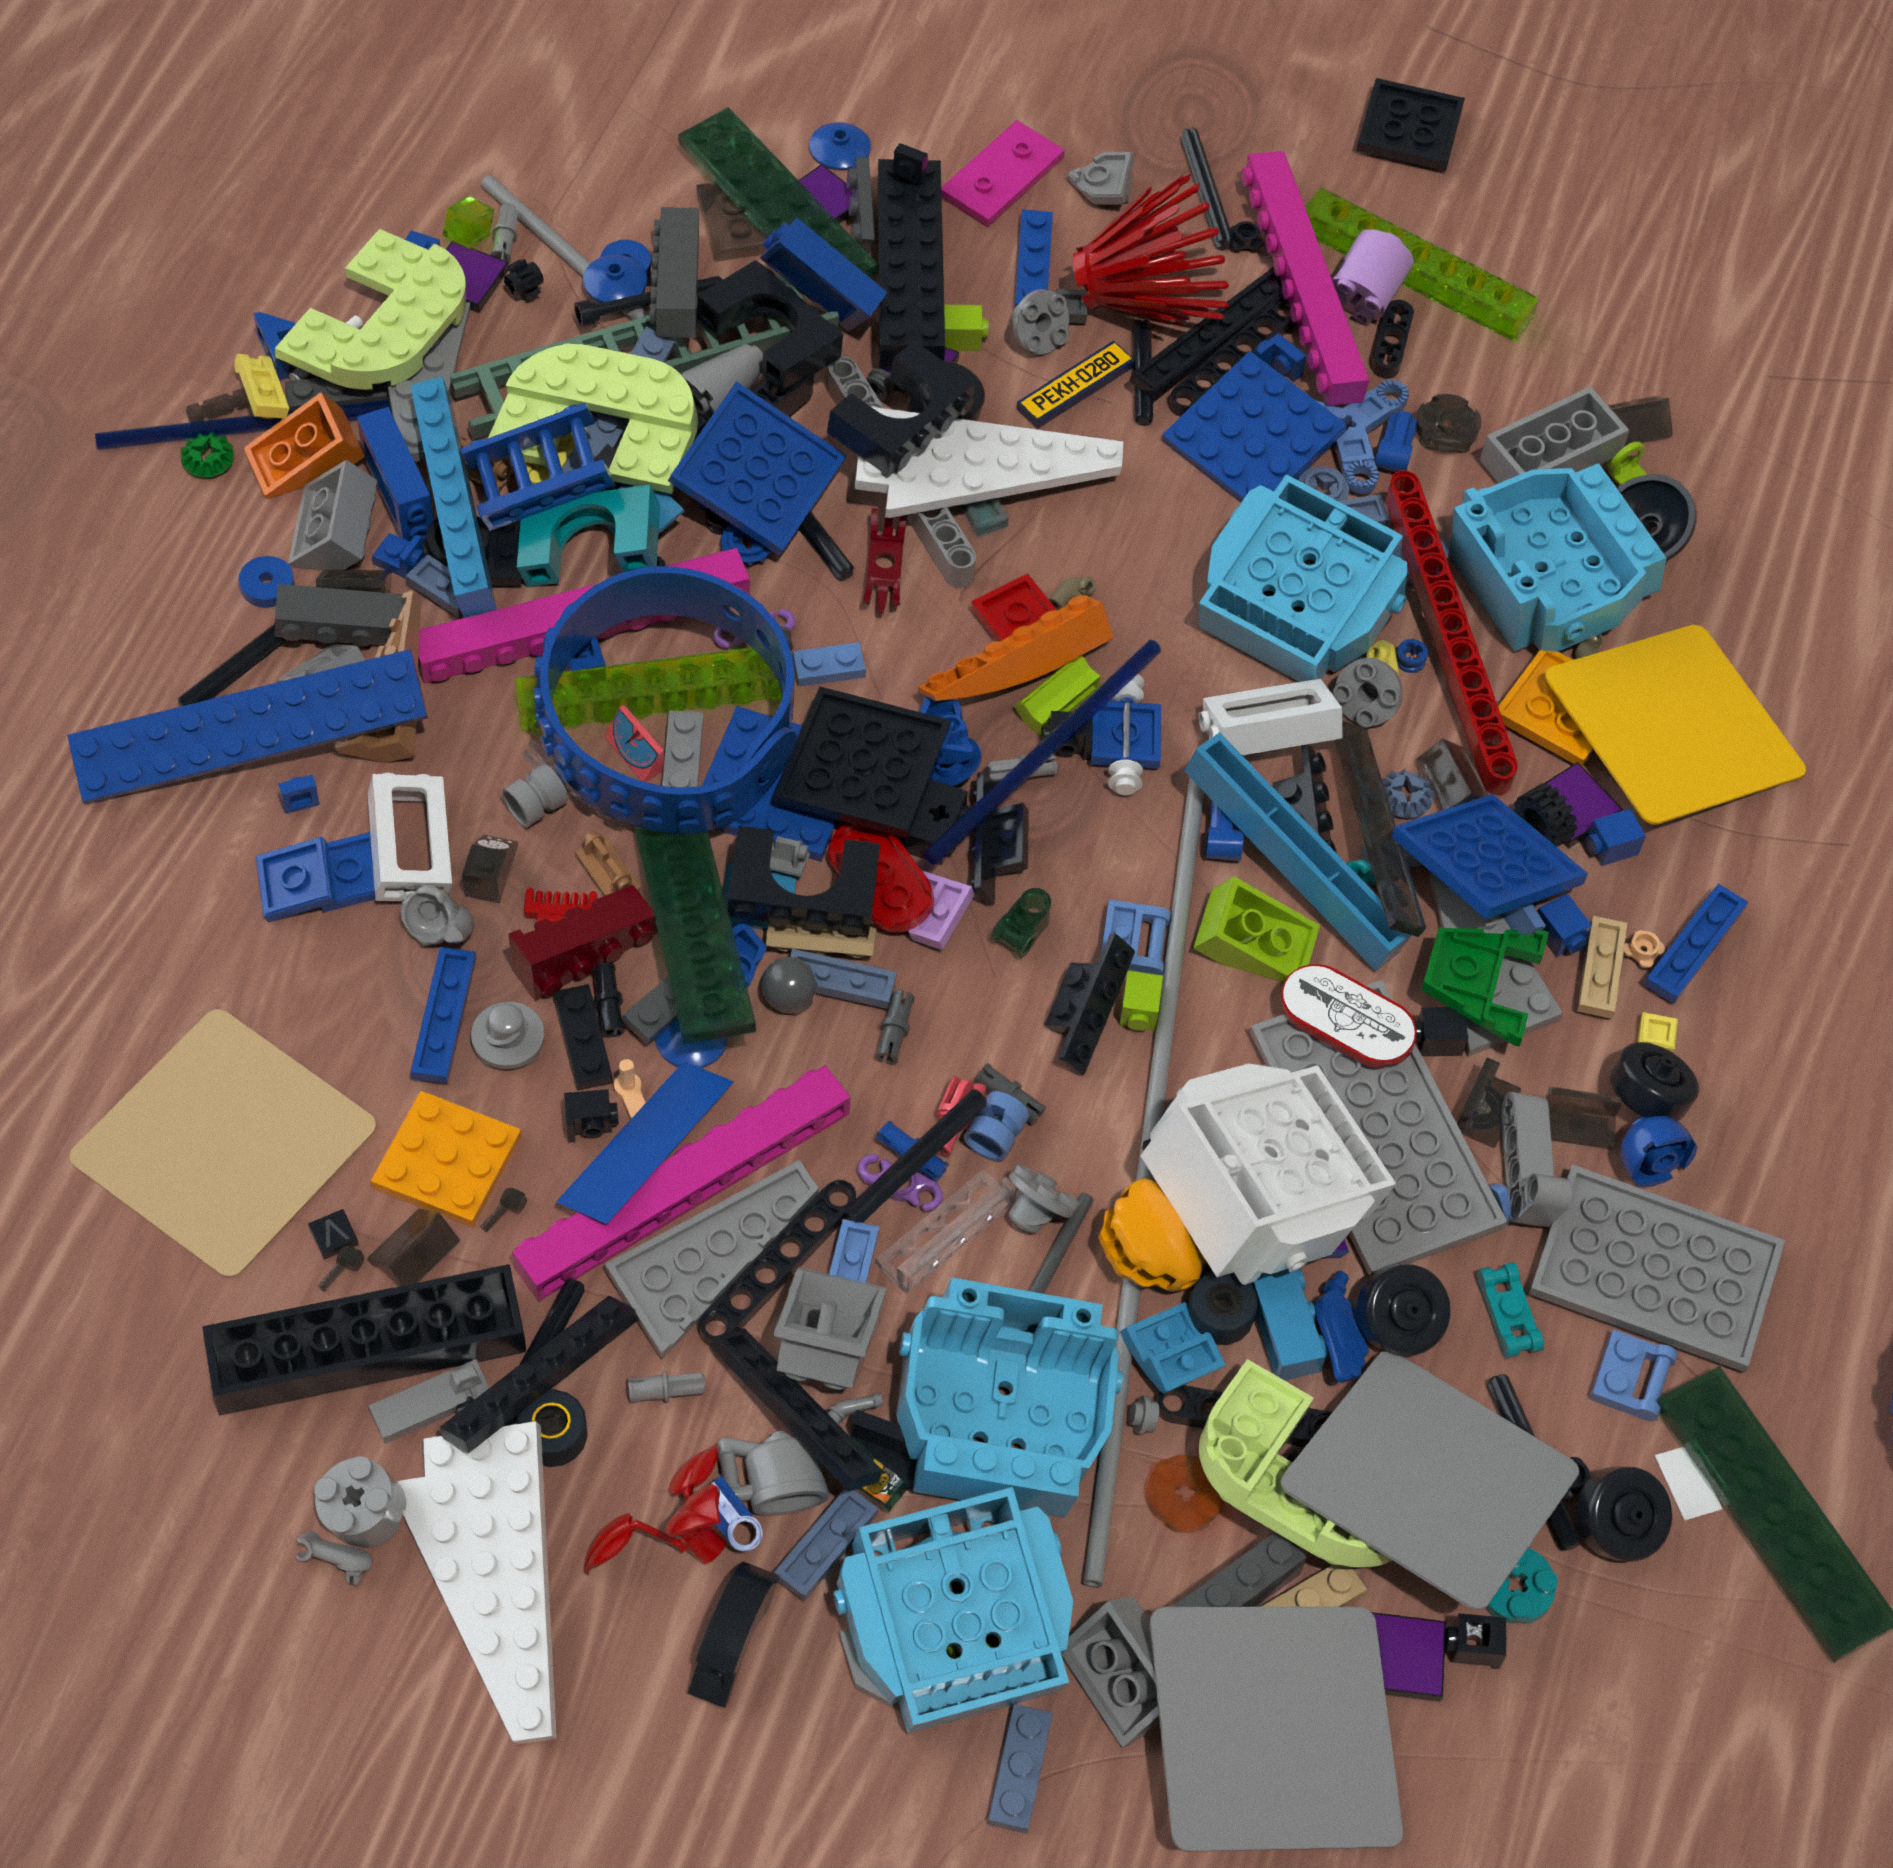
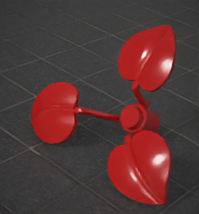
M715 1444L707 1450L696 1454L686 1461L674 1474L669 1485V1491L674 1496L683 1493L686 1502L668 1522L666 1533L639 1520L632 1521L633 1517L629 1513L621 1515L605 1525L593 1539L585 1557L584 1572L589 1575L592 1568L598 1567L616 1556L629 1542L635 1530H642L676 1546L682 1553L688 1549L702 1564H708L715 1560L726 1545V1541L711 1527V1525L721 1523L719 1514L720 1490L715 1484H709L694 1494L693 1489L706 1481L713 1471L719 1455V1446ZM680 1535L682 1539L679 1540L675 1537Z

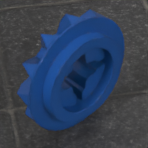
M732 524L722 533L721 548L724 551L737 548L742 561L746 562L749 567L756 561L763 563L766 556L772 555L770 549ZM745 536H748V540L752 544L750 550H747L744 546Z

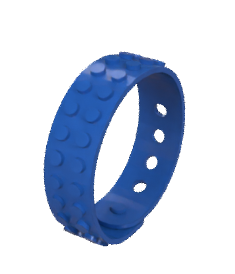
M670 566L644 567L619 573L594 585L575 602L570 603L564 609L554 627H550L544 637L542 657L537 656L534 676L538 677L536 688H534L537 727H541L544 735L540 737L543 750L547 757L552 756L555 770L564 783H569L586 803L596 806L617 820L625 821L648 830L668 833L691 834L725 827L743 816L758 802L781 774L793 752L796 742V734L791 730L795 676L794 661L787 638L777 621L761 603L745 591L723 579L693 569ZM728 606L734 608L739 615L732 612ZM650 615L685 616L720 627L753 648L772 670L778 681L783 698L776 714L748 748L736 773L726 779L699 787L661 786L633 779L610 769L584 752L568 735L552 705L555 688L567 664L589 641L619 623Z

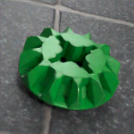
M213 431L209 436H203L201 433H198L195 439L187 438L186 446L180 448L181 463L184 469L197 477L209 478L218 476L228 470L234 461L232 444L227 441L225 436L217 437ZM211 448L212 453H209L203 461L201 453H205L206 449Z

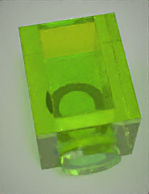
M470 196L461 199L447 208L442 236L468 249L490 236L494 208Z

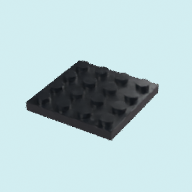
M820 686L775 791L774 803L908 838L940 758L941 748L951 728V720Z

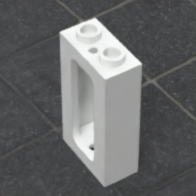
M1321 678L1203 698V711L1199 712V724L1202 732H1206L1209 739L1220 732L1241 755L1343 738L1342 707Z
M393 773L372 774L367 795L375 901H403L409 894L415 892L423 885L435 886L449 895L452 886L443 777L427 774L416 776L395 775ZM392 800L426 802L431 870H402L398 867Z

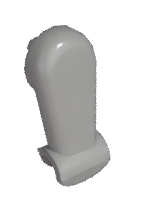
M313 1531L302 1533L297 1537V1542L305 1544L308 1551L297 1553L296 1560L307 1561L311 1557H315L336 1564L339 1569L346 1570L345 1576L349 1585H352L353 1582L354 1586H357L361 1581L362 1571L372 1568V1557L362 1549L323 1540Z

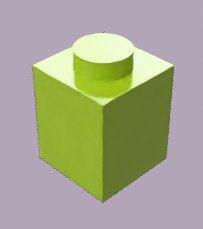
M944 304L945 347L953 350L981 351L982 338H988V318H982V305Z
M1135 971L1127 972L1119 1025L1128 1026L1137 1031L1155 1030L1161 998L1162 975Z

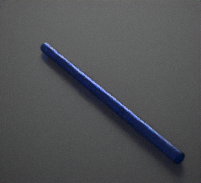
M389 400L339 405L343 409L348 421L357 420V416L389 407L391 411ZM251 415L95 433L97 449L100 450L187 440V438L195 439L198 433H201L203 436H209L212 431L216 436L266 431L283 419H266Z
M1148 640L924 852L927 861L937 865L1161 653L1159 644L1154 640Z

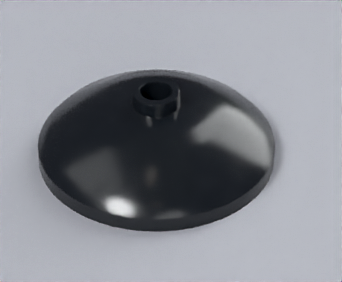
M1650 474L1632 478L1617 487L1620 494L1648 532L1651 528L1658 527L1650 535L1666 556V562L1674 558L1685 548L1696 527L1697 511L1692 496L1680 482L1668 476Z

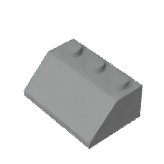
M345 460L305 484L288 560L289 566L300 569L341 572L353 564H358L365 554L364 545L371 525L369 520L372 506L376 500L375 489L377 479L348 460Z
M1134 1596L1109 1600L1069 1636L1067 1650L1062 1656L1123 1748L1160 1727L1150 1619Z

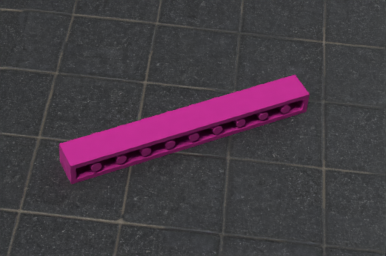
M1285 152L1248 154L1246 167H1243L1241 172L1242 183L1249 190L1251 208H1255L1257 212L1258 228L1264 232L1266 237V250L1272 254L1275 275L1280 276L1283 297L1288 299L1290 304L1291 319L1297 323L1299 341L1301 346L1306 348L1309 369L1314 370L1317 391L1319 394L1322 393L1326 406L1364 402L1369 378Z
M737 548L668 565L670 567L693 569L716 576L750 595V578ZM594 585L420 629L418 668L423 683L443 681L452 676L467 672L474 673L490 666L509 664L514 660L533 655H543V641L548 629L554 627L564 609L570 603L575 602ZM642 616L612 626L596 637L597 639L608 638L613 634L628 630H639L651 624L673 621L682 616Z
M826 1065L816 1071L809 1070L805 1072L796 1083L786 1089L779 1088L768 1096L766 1101L756 1107L749 1106L743 1109L734 1120L724 1126L720 1124L713 1127L699 1141L681 1146L672 1157L660 1164L608 1224L578 1212L568 1219L561 1218L555 1221L548 1228V1231L538 1237H530L523 1240L516 1247V1250L512 1251L514 1269L536 1300L540 1302L560 1290L568 1278L575 1280L848 1116L850 1114V1095Z

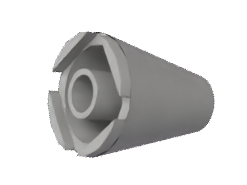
M740 345L680 373L691 389L699 416L709 421L736 381L747 389L752 387L762 373L763 353L757 346Z

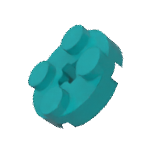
M1528 1548L1485 1610L1491 1616L1505 1617L1506 1623L1509 1624L1512 1621L1518 1623L1525 1622L1524 1624L1533 1623L1542 1618L1552 1605L1556 1587L1558 1586V1578L1547 1560L1536 1551ZM1513 1577L1523 1580V1586L1526 1591L1522 1592L1517 1589L1512 1592L1508 1588L1511 1583L1508 1578Z

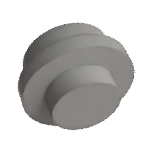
M1142 1395L1137 1402L1131 1404L1129 1424L1133 1425L1136 1434L1143 1435L1145 1432H1154L1159 1418L1158 1402L1151 1401L1150 1397Z

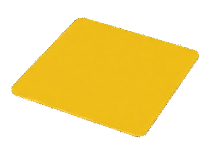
M1690 625L1551 666L1545 672V680L1641 818L1647 823L1661 824L1800 779L1806 773L1804 762L1715 640L1702 626Z

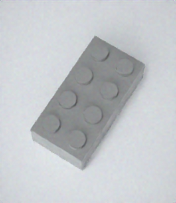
M1589 386L1487 435L1480 461L1498 483L1537 469L1572 468L1576 473L1599 463L1601 465L1612 460L1624 448L1629 429L1595 390Z

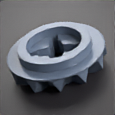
M1326 466L1312 467L1303 472L1298 481L1316 490L1318 486L1322 489L1328 488L1327 496L1336 501L1347 500L1349 485L1345 476L1336 469Z
M1404 768L1401 772L1397 773L1392 770L1386 778L1382 779L1378 795L1383 807L1391 814L1401 818H1416L1425 814L1430 809L1435 791L1431 789L1430 780L1423 779L1419 771L1414 774L1407 772L1406 768ZM1404 785H1407L1409 791L1412 792L1409 802L1404 792H1402Z

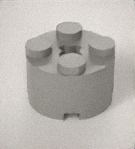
M357 1456L336 1464L323 1478L317 1481L314 1487L316 1496L315 1506L321 1522L342 1541L350 1545L363 1548L381 1545L394 1536L401 1525L400 1520L403 1510H406V1497L401 1485L379 1464L364 1456Z

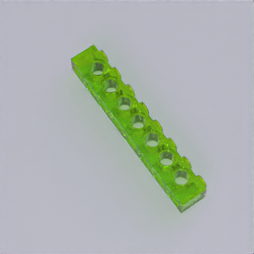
M1321 187L1305 206L1317 241L1345 256L1359 233L1364 230L1374 229L1397 236L1411 252L1414 259L1413 267L1402 285L1515 343L1534 319L1539 301L1538 297L1341 198L1337 194H1333Z
M744 648L563 672L554 692L552 703L556 704L552 705L562 726L575 727L591 722H611L622 705L626 706L635 717L643 718L652 714L667 713L669 710L711 709L720 705L747 704L752 701L766 699L779 700L783 697L778 681L770 667L753 648ZM535 676L515 678L522 732L531 730L542 731L541 727H537L534 688H536L538 677Z

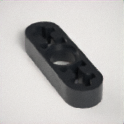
M1404 300L1389 302L1383 316L1371 364L1373 373L1380 378H1393L1400 371L1414 314L1412 305ZM1396 314L1402 315L1400 324L1394 323ZM1387 335H1395L1401 341L1398 343H1390L1384 337ZM1385 354L1392 355L1389 365L1383 363Z

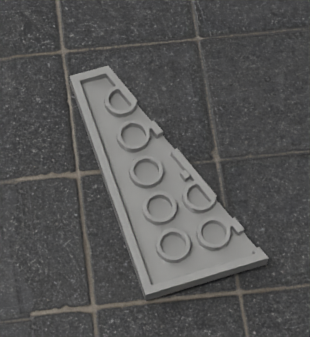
M466 302V309L459 324L456 326L451 323L423 356V367L416 374L391 386L390 381L386 382L391 413L414 462L426 461L410 385L443 376L448 392H451L450 374L456 372L459 351L465 335V326L470 315V302Z
M1428 871L1433 898L1437 903L1440 928L1484 929V933L1504 934L1505 930H1511L1502 914L1485 919L1437 876ZM1504 955L1492 1003L1528 1013L1524 1034L1560 1021L1563 1012L1532 962ZM1466 1017L1468 1041L1465 1048L1467 1057L1507 1042Z
M800 1160L605 1263L606 1273L625 1303L635 1309L638 1323L661 1359L670 1352L700 1320L707 1309L818 1195L819 1188Z

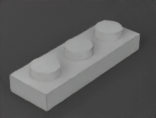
M669 710L662 786L698 787L704 721L703 712Z

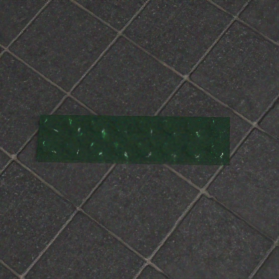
M729 107L678 134V143L766 237L772 231H776L783 222L788 225L794 219L799 218L867 276L870 277L878 272V263L853 239Z
M635 827L636 842L654 912L655 924L683 1045L756 1032V1022L708 831L685 834L652 831L642 827Z
M1720 1366L1657 1399V1404L1660 1405V1413L1834 1663L1893 1630L1892 1608Z

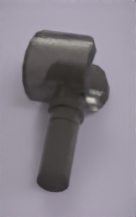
M507 1188L503 1192L500 1204L480 1227L487 1233L506 1214L508 1209L518 1214L521 1213L528 1201L525 1197L526 1194L515 1188Z
M352 1246L342 1247L338 1252L333 1269L317 1287L322 1292H325L336 1278L342 1274L345 1267L357 1272L365 1258L362 1251Z

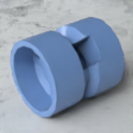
M992 1091L986 1096V1107L978 1113L979 1116L973 1118L967 1128L964 1140L980 1156L993 1161H1003L1013 1147L1015 1137L1021 1133L1027 1123L1029 1112L1013 1096L999 1091Z

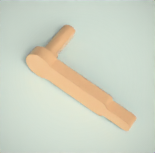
M624 1059L619 1064L620 1075L615 1079L614 1090L616 1096L623 1101L631 1120L646 1102L641 1092V1080L634 1074V1063L629 1059Z

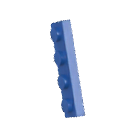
M1022 209L1015 307L1029 293L1039 289L1048 290L1053 212Z
M1718 883L1646 978L1644 985L1674 1004L1743 913L1748 901Z
M440 947L410 1071L411 1079L448 1084L475 968L476 952Z

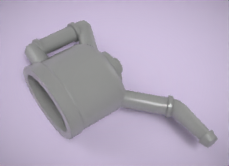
M873 1393L871 1396L844 1400L836 1403L834 1406H830L827 1411L839 1424L840 1421L842 1422L845 1419V1416L854 1414L857 1410L863 1411L873 1407H880L883 1405L881 1393ZM776 1431L763 1444L729 1437L721 1438L717 1443L719 1446L718 1459L720 1460L722 1477L742 1502L751 1500L752 1511L755 1514L770 1516L797 1513L817 1507L826 1502L830 1497L822 1463L793 1434H787L785 1431ZM736 1455L746 1457L745 1463L749 1485L742 1486L739 1483L735 1460Z

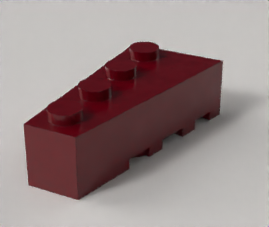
M631 885L595 899L589 909L584 910L578 906L566 911L565 916L556 922L550 923L548 918L534 924L535 930L523 934L518 929L508 933L512 971L534 1001L544 996L554 995L553 991L560 990L562 986L575 979L579 980L588 976L596 964L613 962L632 947L649 942L657 934L656 914L635 886Z

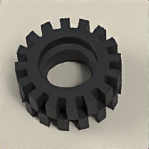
M1540 784L1519 796L1514 802L1516 808L1513 811L1556 847L1575 836L1574 832L1577 830V825L1574 824L1577 821L1576 815L1570 813L1573 810L1571 804L1566 805L1565 801L1567 798L1564 794L1559 796V790L1556 787L1551 789L1550 784Z

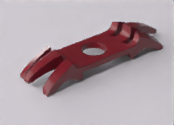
M872 508L868 571L863 603L870 605L873 586H878L877 610L879 614H884L888 587H893V607L900 606V579L907 515L900 516L898 536H893V517H885L883 534L877 535L878 508ZM888 555L895 560V563L889 568H882L876 564V559L879 556Z

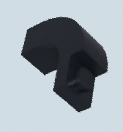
M744 1561L737 1567L721 1595L696 1658L697 1665L688 1694L724 1708L727 1706L750 1640L759 1622L768 1612L780 1575Z

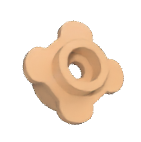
M1638 930L1634 933L1632 941L1625 943L1623 954L1634 958L1642 968H1651L1654 964L1653 960L1657 956L1663 955L1665 947L1654 933Z

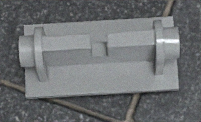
M777 836L776 842L772 846L770 870L801 877L810 857L808 852L809 846L803 845L801 840L795 841Z

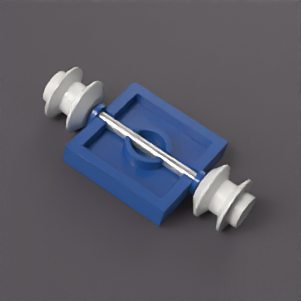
M1125 670L1114 675L1110 680V685L1113 688L1110 692L1112 701L1093 700L1091 765L1109 766L1108 772L1112 776L1108 780L1110 789L1120 795H1131L1142 788L1143 781L1140 776L1143 773V768L1159 769L1161 704L1140 703L1144 698L1142 690L1144 679L1133 671Z

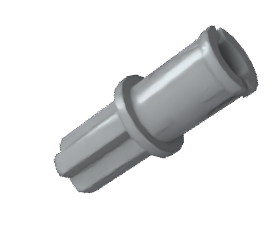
M512 203L503 204L500 207L498 222L493 227L492 232L495 238L491 255L498 257V253H500V259L508 262L511 260L513 241L518 236L516 224L519 210Z
M1053 753L1025 757L1023 754H1020L1016 759L989 762L987 764V775L993 782L1014 779L1026 782L1031 777L1056 775L1057 761L1052 762V760L1056 759Z
M663 1371V1375L628 1378L630 1403L665 1399V1402H669V1397L703 1394L706 1391L705 1376L702 1373L667 1376V1371Z

